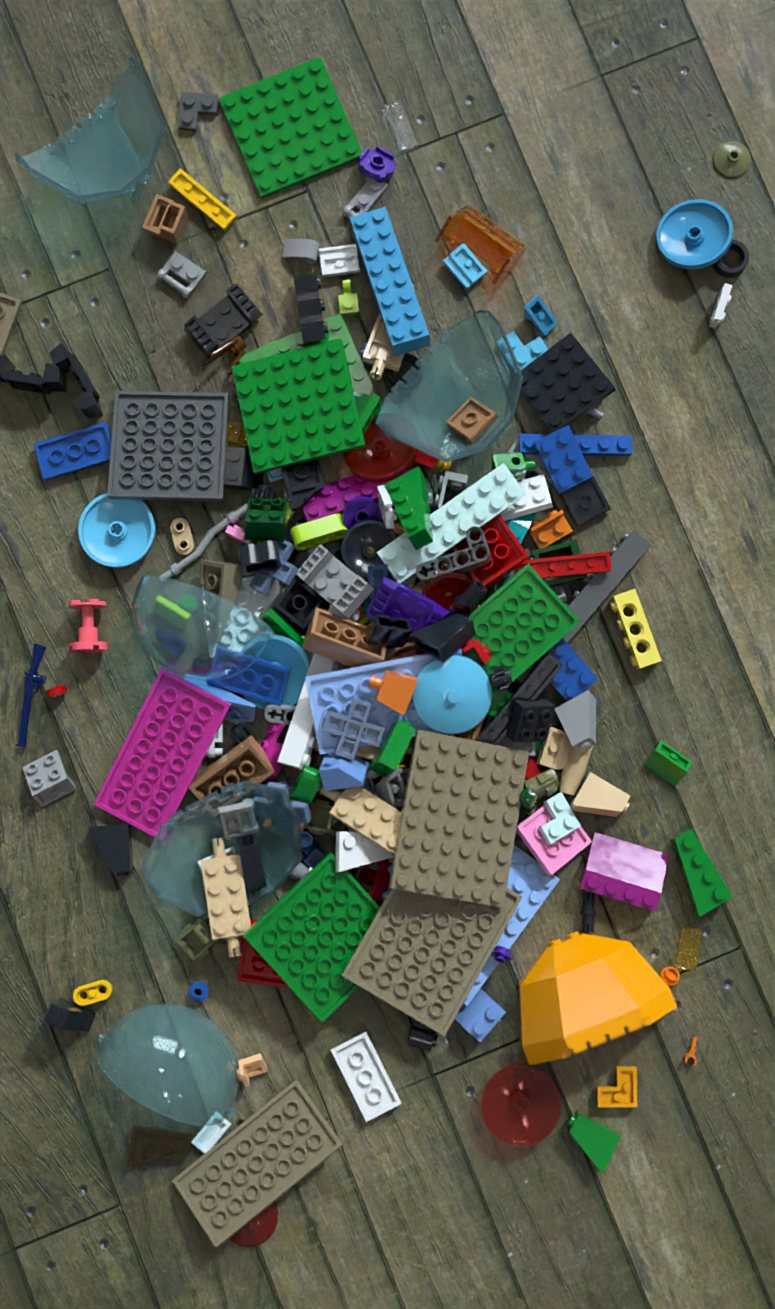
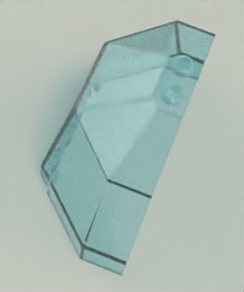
M132 56L129 58L128 69L109 94L104 97V103L101 102L92 109L96 115L95 117L90 112L78 121L82 126L81 128L74 124L64 133L68 138L67 140L60 136L51 145L48 144L44 148L23 157L18 152L14 154L16 161L30 177L79 205L122 197L126 194L130 196L137 190V185L140 183L145 184L151 178L150 174L165 135V124L145 72Z
M478 310L447 330L440 337V342L436 340L427 349L431 355L429 356L427 353H424L415 362L418 370L412 366L404 374L402 379L406 383L404 384L399 380L391 389L392 393L385 397L375 423L388 437L443 462L453 461L488 450L496 444L499 436L505 434L510 428L509 425L513 422L524 378L502 324L489 310ZM471 396L498 415V418L473 444L447 427L445 423Z
M242 781L236 785L232 782L220 788L221 793L215 791L204 797V802L201 803L198 800L185 807L186 812H183L181 809L170 815L171 820L160 826L141 866L148 886L156 897L197 917L209 915L204 879L197 861L214 855L211 839L217 838V845L219 846L218 838L224 837L225 850L234 846L237 855L239 854L237 837L225 840L219 807L242 803L247 798L253 799L255 805L253 810L255 820L259 825L257 837L267 887L257 891H247L244 878L247 904L249 906L275 892L302 860L301 820L285 789L249 781ZM246 812L240 813L242 825L245 826L248 824Z

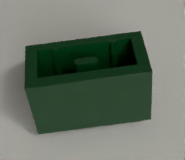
M249 498L245 517V539L284 542L287 500Z

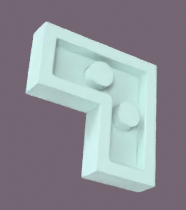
M562 792L543 802L553 820L538 828L547 845L556 842L581 826Z

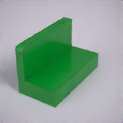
M362 392L356 404L364 435L379 410L382 401L381 397L375 394L371 397Z
M660 740L644 765L676 786L688 773L692 761Z

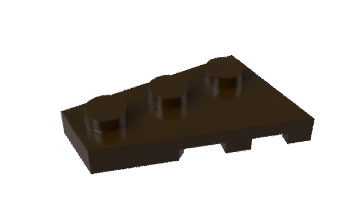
M134 1125L127 1166L189 1155L192 1133Z

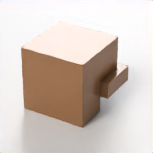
M156 194L142 229L152 235L178 244L189 219L186 207L175 203L174 200Z

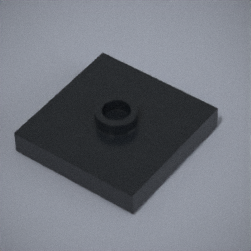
M594 476L559 494L576 527L611 510Z

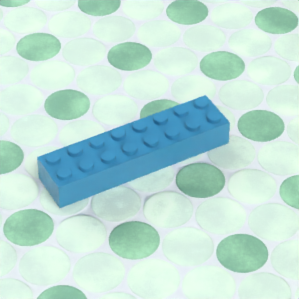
M386 207L350 217L351 230L393 355L397 356L430 346V335Z

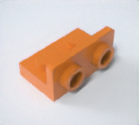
M554 510L547 515V519L541 522L539 519L530 525L531 528L528 533L538 549L548 547L573 532L563 516V510L559 512Z

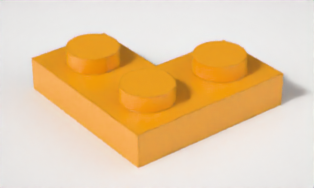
M616 1066V1086H597V1107H637L636 1066Z

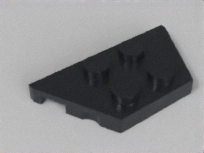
M318 459L280 468L292 511L297 510L325 487Z

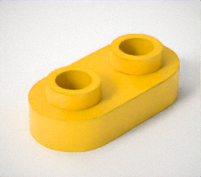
M107 980L95 981L76 988L73 993V999L80 1006L89 1005L109 998L113 987ZM101 986H104L106 988L105 993H102L100 991ZM82 992L87 993L86 999L81 997Z

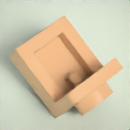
M261 1053L238 1060L239 1069H237V1076L239 1081L243 1080L246 1087L250 1086V1077L267 1072V1065Z

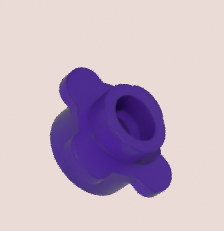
M496 946L495 951L491 953L498 962L505 963L508 960H512L510 956L511 951L503 946Z

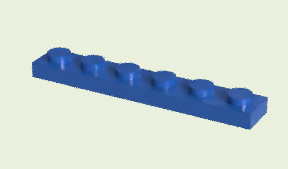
M519 434V452L523 455L539 454L533 442L549 434ZM574 435L582 454L586 456H631L633 454L632 436Z

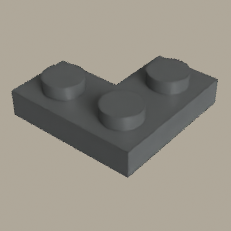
M181 91L178 130L197 132L199 114L217 115L219 96L217 94Z

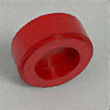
M64 685L48 689L46 693L48 698H55L66 694L67 691Z

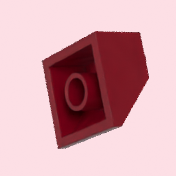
M381 860L352 868L351 875L373 900L383 903L384 899L381 895L390 889L391 874L388 868L392 864Z

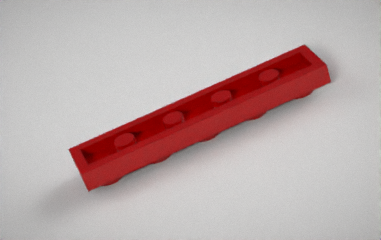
M610 552L524 560L514 569V576L527 564L542 579L611 572Z

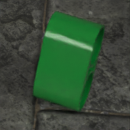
M304 765L294 785L291 798L311 804L322 780L319 770Z

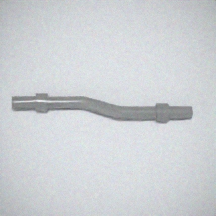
M245 504L235 512H230L227 518L208 530L192 554L178 564L174 563L170 566L171 569L159 576L162 583L174 575H179L183 572L182 569L201 557L214 535L231 523L235 524L239 521L238 518L246 513L248 505Z

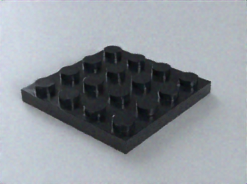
M569 333L510 378L551 433L566 425H570L616 391L614 385L572 333Z

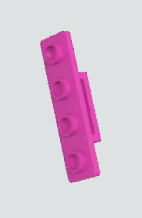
M282 722L281 724L271 723L265 738L259 743L275 771L265 779L268 782H274L283 765L278 762L283 745L276 742L285 726Z

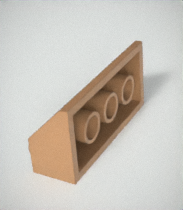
M316 607L305 635L303 649L354 668L384 662L387 645H374L368 642L365 633L368 626Z
M251 735L196 775L189 789L214 817L219 813V807L231 805L275 771L265 751Z

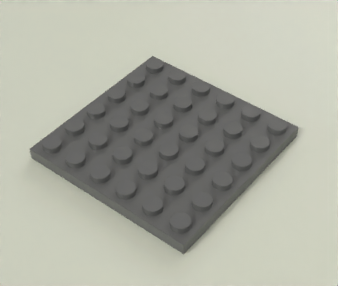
M115 391L108 499L223 501L229 394Z

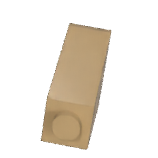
M589 772L574 796L570 808L572 811L617 817L621 812L625 813L628 809L630 795Z

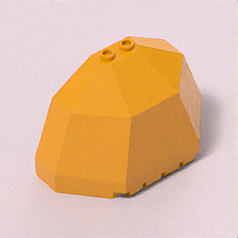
M576 931L568 934V939L561 941L559 938L549 942L550 946L545 947L518 983L520 1043L529 1065L563 1059L571 1056L572 1051L575 1055L588 1050L586 1045L588 1041L592 1048L606 1043L605 1034H608L610 1040L626 1035L623 1028L627 1026L629 1033L643 1028L642 1024L647 1026L654 1023L677 1007L670 988L628 941L585 933L579 934Z

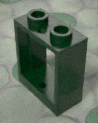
M573 540L532 550L529 560L540 559L539 555L569 548L570 555H580L578 541ZM587 575L566 576L545 581V583L549 587L583 580Z

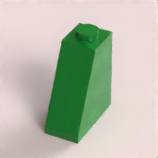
M398 720L393 723L368 769L383 777L395 772L416 729L404 720Z
M576 1111L568 1119V1130L596 1167L604 1173L621 1135Z

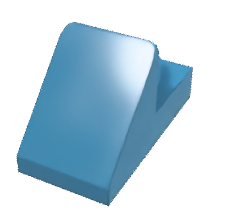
M536 295L524 307V318L532 321L541 335L546 336L558 324L539 295Z

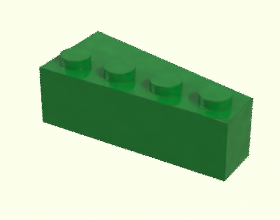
M417 467L384 484L407 537L415 550L433 542L432 524L429 516L430 508L428 506L429 497L426 489L427 480L420 468Z
M686 829L671 838L695 916L701 917L733 897L692 829Z

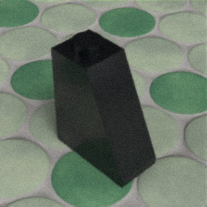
M457 613L414 632L412 638L417 650L445 662L473 638L476 633L473 621L469 617Z
M131 824L89 827V832L109 870L117 872V876L129 875L128 871L134 870Z
M257 832L237 837L247 891H257L267 887Z
M60 998L51 1003L44 1022L62 1030L90 1031L97 1012Z

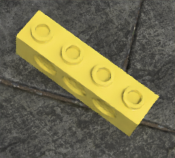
M636 589L613 596L610 606L613 613L616 612L618 620L616 622L619 630H623L625 636L623 638L626 649H630L631 656L629 657L632 666H636V669L639 670L661 662V657ZM627 607L632 610L631 617L624 615V608ZM635 625L638 627V635H633L630 632V626ZM638 643L645 646L644 653L637 651L636 646Z

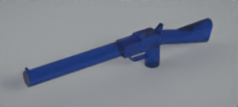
M34 643L33 659L29 672H24L26 675L19 740L16 745L20 747H26L31 699L33 694L39 690V683L46 682V676L36 675V672L47 647ZM34 682L38 683L37 690L35 692H33Z

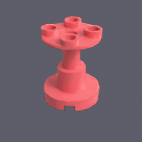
M87 599V603L81 602V600L69 601L68 608L82 610V627L78 628L79 642L69 643V652L78 653V650H81L84 653H100L108 651V643L98 641V628L94 627V609L106 608L107 604L105 601H99V599Z

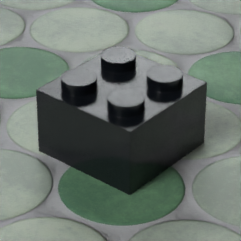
M294 576L289 586L284 585L268 609L271 608L277 611L280 617L285 622L290 623L298 633L305 629L312 619L315 608H320L325 599Z

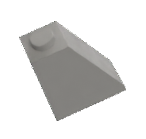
M587 690L555 708L572 747L578 753L587 751L596 744V699Z

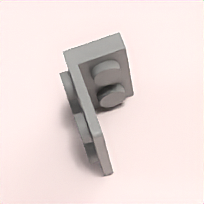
M446 471L445 476L440 477L438 491H441V495H436L434 509L442 507L446 487H450V490L455 492L465 490L468 475Z
M57 750L23 767L31 794L41 807L76 790L75 784L66 774Z

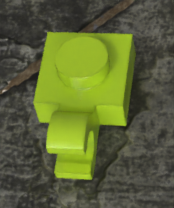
M343 280L344 295H338L340 314H359L357 293L351 294L350 280Z

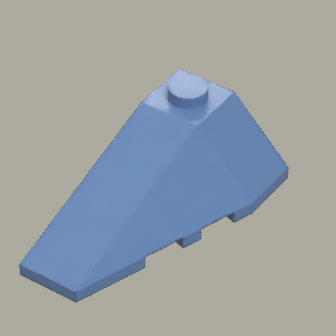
M185 676V680L231 703L224 720H229L230 722L254 721L255 704L220 687L208 684L205 680Z

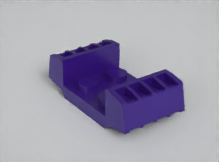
M383 577L367 608L366 615L371 619L377 614L386 615L391 618H405L410 621L412 627L411 634L420 629L446 619L450 612L439 606L435 601L405 585Z

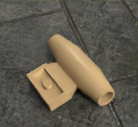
M549 727L547 739L543 741L537 764L555 770L562 769L559 792L574 796L585 775L593 746L587 751L578 753L572 747L565 731Z

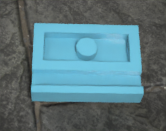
M464 243L449 254L447 258L443 259V264L466 290L487 274L485 267Z

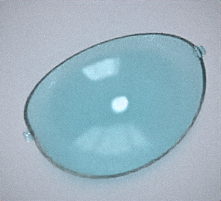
M145 576L139 580L133 596V626L143 648L165 669L193 680L216 681L227 679L243 672L257 660L264 650L268 638L272 639L274 632L261 619L243 607L212 592L181 581L158 576Z
M150 1004L128 1012L115 1022L107 1034L101 1033L98 1041L101 1043L97 1051V1057L102 1069L121 1090L144 1106L169 1118L203 1126L219 1124L227 1116L234 1115L236 1111L233 1108L240 1087V1081L237 1076V1070L239 1069L238 1058L232 1044L223 1031L204 1015L175 1004Z

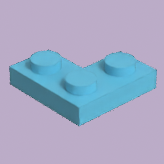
M514 331L498 340L499 346L517 373L548 350L540 336L525 346Z

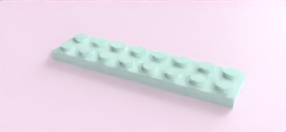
M503 463L429 515L433 533L432 543L415 550L405 532L379 550L377 554L384 564H388V569L398 583L404 582L416 573V569L421 563L438 558L465 539L469 528L473 526L482 527L526 496V493Z

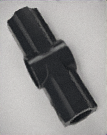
M473 580L461 595L455 597L453 605L448 609L450 613L447 618L457 613L469 617L472 609L487 593V588L478 580ZM461 605L467 606L463 609L458 608Z

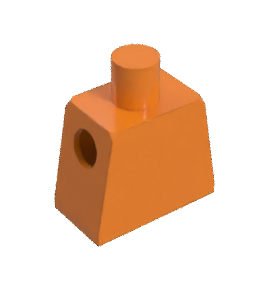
M385 670L382 679L371 675L367 686L377 690L375 697L378 701L404 715L418 679L413 675Z

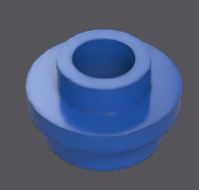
M195 982L189 988V995L194 1001H203L208 996V986L203 982ZM197 988H200L202 990L201 995H197L195 993V990Z

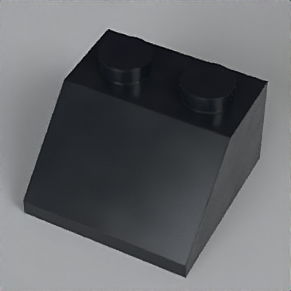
M226 447L224 488L252 491V488L257 489L259 484L263 485L264 473L254 474L249 449Z

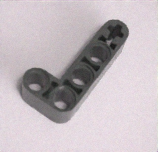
M473 526L467 530L466 538L469 548L421 563L416 569V574L420 581L424 584H431L489 564L491 553L482 529ZM478 533L481 535L479 540H471L474 534ZM484 551L487 553L483 559L477 558L479 552ZM461 558H468L466 564H458ZM443 564H449V568L446 571H440V567ZM426 570H428V576H427V577L424 576V574H425L424 571H426Z

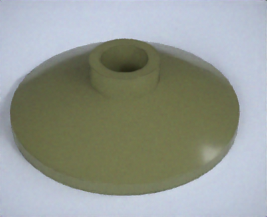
M728 141L716 149L713 162L720 174L734 178L743 175L748 170L751 156L743 144L736 141ZM730 155H735L737 158L733 159Z

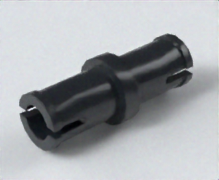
M582 893V932H588L589 924V932L595 933V893H589V901L588 893Z

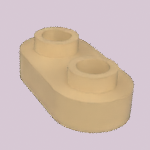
M176 518L170 526L174 546L180 555L188 556L195 548L190 524L184 518ZM178 524L183 525L181 530H177ZM183 542L188 544L186 548H181Z

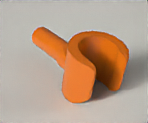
M692 1037L689 1052L684 1055L686 1064L688 1058H693V1066L697 1063L694 1055L697 1042L696 1037Z

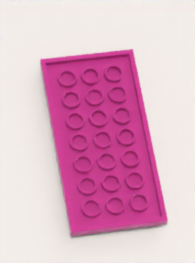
M161 668L93 805L162 841L231 703L167 669Z

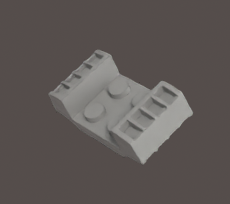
M321 544L296 573L301 580L348 619L374 590L364 579L352 572Z

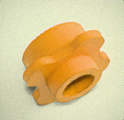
M443 451V454L440 453L436 461L440 472L449 470L451 467V455L446 454L445 451Z

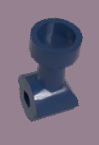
M302 832L297 836L296 847L302 854L308 857L318 845L313 841L310 833Z

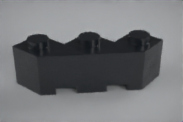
M316 273L293 276L303 343L326 339L325 334L329 332L327 322H323L322 311H325L324 299L320 300L318 289H322L320 277L316 278Z

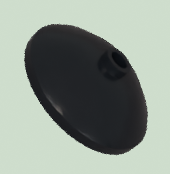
M366 520L353 525L346 532L342 540L341 553L344 563L356 575L368 578L367 566L384 564L377 552L397 538L395 533L391 529H386L384 523L374 520ZM373 548L374 553L368 554L367 549Z

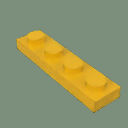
M181 168L168 181L172 188L222 230L225 231L237 218L236 214Z

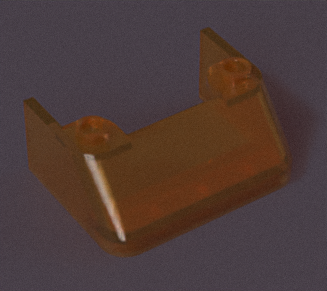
M469 205L449 215L435 239L437 243L446 239V242L451 246H459L464 243L469 250L490 264V274L495 278L492 283L495 285L507 276L526 250V246L476 208Z

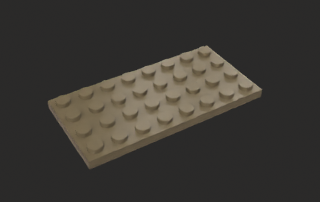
M295 1080L172 1181L214 1246L218 1248L344 1144L300 1082Z

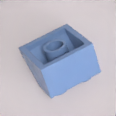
M335 752L326 753L319 769L325 791L363 786L369 763L357 755L352 760L335 755Z
M480 988L468 1006L464 1003L462 1004L455 1020L481 1042L506 1011Z

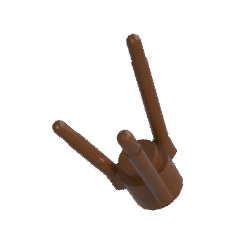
M235 336L230 342L212 352L210 357L202 362V365L207 364L228 350L232 355L238 354L227 371V374L230 375L232 366L237 365L241 357L246 354L244 351L247 347L246 343L241 337Z

